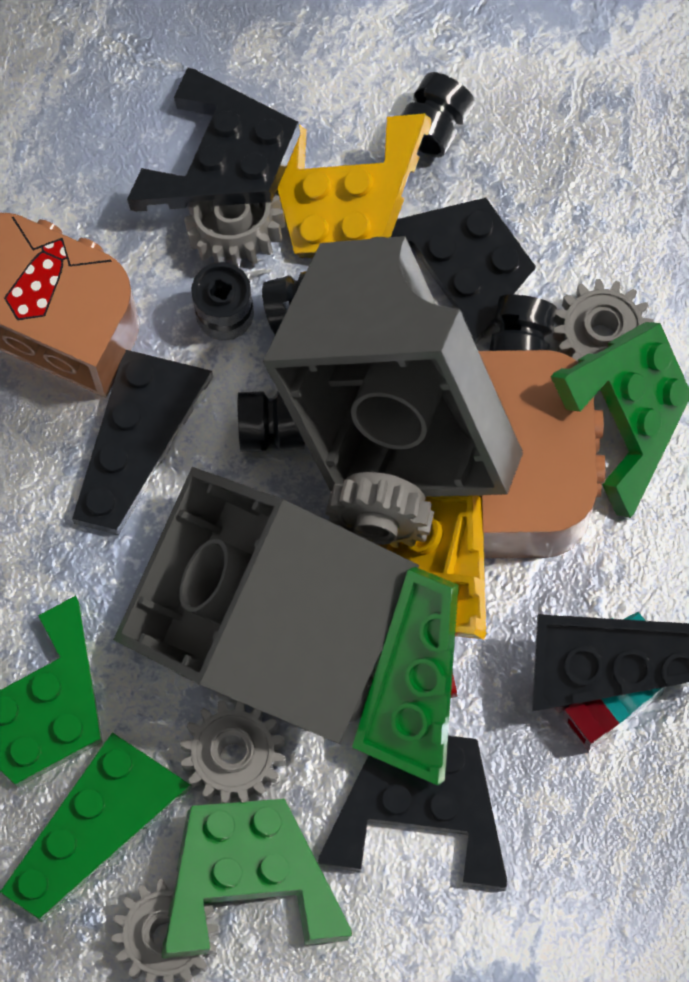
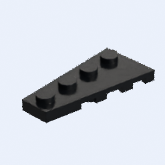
M130 350L125 351L119 364L72 517L74 524L116 535L120 534L147 489L149 479L158 464L163 462L171 448L170 444L182 424L185 425L193 412V406L203 389L206 390L212 380V370Z
M537 615L532 712L689 683V623Z

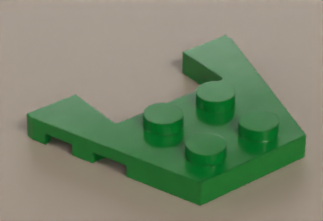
M645 322L608 342V348L597 354L588 353L579 358L578 364L570 369L561 368L551 375V379L566 410L581 412L597 392L601 391L628 449V454L607 477L605 483H602V486L616 515L628 518L634 515L689 402V387L661 323Z
M76 595L38 615L60 656L59 659L0 690V771L18 788L103 742L89 664L87 641L84 633L82 609Z
M285 799L194 805L190 807L187 811L177 864L178 873L175 890L170 902L168 928L162 946V958L207 954L210 950L204 903L296 895L305 945L347 941L352 936L351 927Z

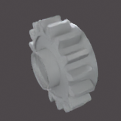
M274 195L272 202L214 206L213 201L189 202L190 216L184 219L191 248L198 249L200 259L204 261L213 255L215 263L231 260L232 264L237 267L240 266L241 259L245 258L253 265L256 264V254L260 251L271 255L273 253L271 242H281L283 239L281 228L286 227L278 195Z
M596 279L594 290L589 291L582 283L579 284L576 292L577 299L566 294L562 302L564 310H556L554 323L559 326L554 327L552 338L554 341L562 342L558 347V352L566 354L578 362L579 358L588 353L597 354L608 348V342L645 322H654L653 319L644 318L648 312V303L645 302L637 305L634 303L637 294L635 289L628 291L625 295L620 293L619 281H615L611 289H604L601 279ZM604 325L609 327L613 334L610 336H600L592 328Z
M362 472L347 477L343 485L334 484L333 490L330 492L325 515L330 516L329 522L340 525V527L377 545L389 544L394 548H398L399 542L412 547L415 546L416 541H426L427 535L430 534L434 511H431L432 504L425 501L424 493L411 482L389 474Z
M223 700L218 701L219 713L214 715L205 708L200 710L204 722L201 726L189 722L187 728L194 738L193 740H183L180 744L182 751L191 754L190 757L181 761L183 770H196L188 780L191 787L195 788L204 784L203 797L207 801L212 799L215 794L221 796L222 803H230L232 798H239L242 803L249 801V795L256 793L261 798L266 797L264 785L267 781L278 784L280 781L274 766L279 767L286 764L285 756L275 752V750L285 746L284 736H271L278 727L277 721L272 718L263 723L261 721L263 711L254 708L251 713H247L245 704L239 701L236 703L235 710H228ZM230 744L242 745L247 750L245 757L240 762L234 764L224 762L220 757L226 746Z
M163 879L158 880L157 892L150 893L144 885L139 886L141 899L137 902L127 897L124 898L123 902L129 910L127 916L114 915L113 921L123 928V932L112 935L111 941L116 945H124L125 949L116 958L120 964L133 962L128 972L131 978L136 979L142 973L147 974L146 982H157L158 979L164 980V982H175V979L181 977L185 982H193L191 972L196 968L204 972L208 971L209 967L204 960L206 954L162 958V947L154 944L153 936L155 930L160 925L169 922L170 902L174 895V890L168 891ZM212 905L204 907L206 922L215 914ZM207 924L209 940L210 937L220 934L219 925ZM210 942V950L207 954H217L218 947Z

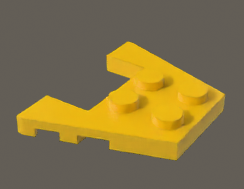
M425 113L387 117L385 161L383 163L306 169L307 129L299 124L301 134L277 188L294 254L300 258H313L320 243L364 240L373 237H391L404 202L402 197L409 174L415 172L420 158L417 152L423 135L428 136L431 128V118Z
M479 495L425 497V501L432 504L431 511H434L430 534L427 535L426 541H416L415 546L412 547L402 542H399L398 548H394L389 544H380L379 546L418 564L419 569L458 584L455 636L485 640L486 606L482 497Z

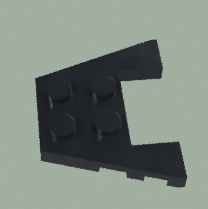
M187 67L174 96L176 108L213 116L186 176L141 168L127 198L130 211H147V205L168 204L169 209L187 208L189 202L213 201L214 206L272 202L301 134L299 122L193 68Z
M486 197L399 218L391 237L406 236L410 248L415 251L454 308L460 309L475 345L482 339L483 333L495 320L499 296L508 294L518 295L536 274L535 264Z
M448 735L445 781L439 785L368 755L319 855V867L362 872L367 825L369 822L434 830L468 836L462 885L506 891L507 876L477 739Z

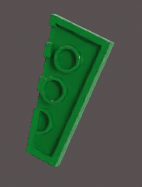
M413 567L407 571L352 748L439 785L445 781L459 585Z
M112 732L0 893L40 921H43L89 880V877L108 860L111 861L124 849V846L144 828L147 829L161 816V813L174 801L182 798L191 790V785Z

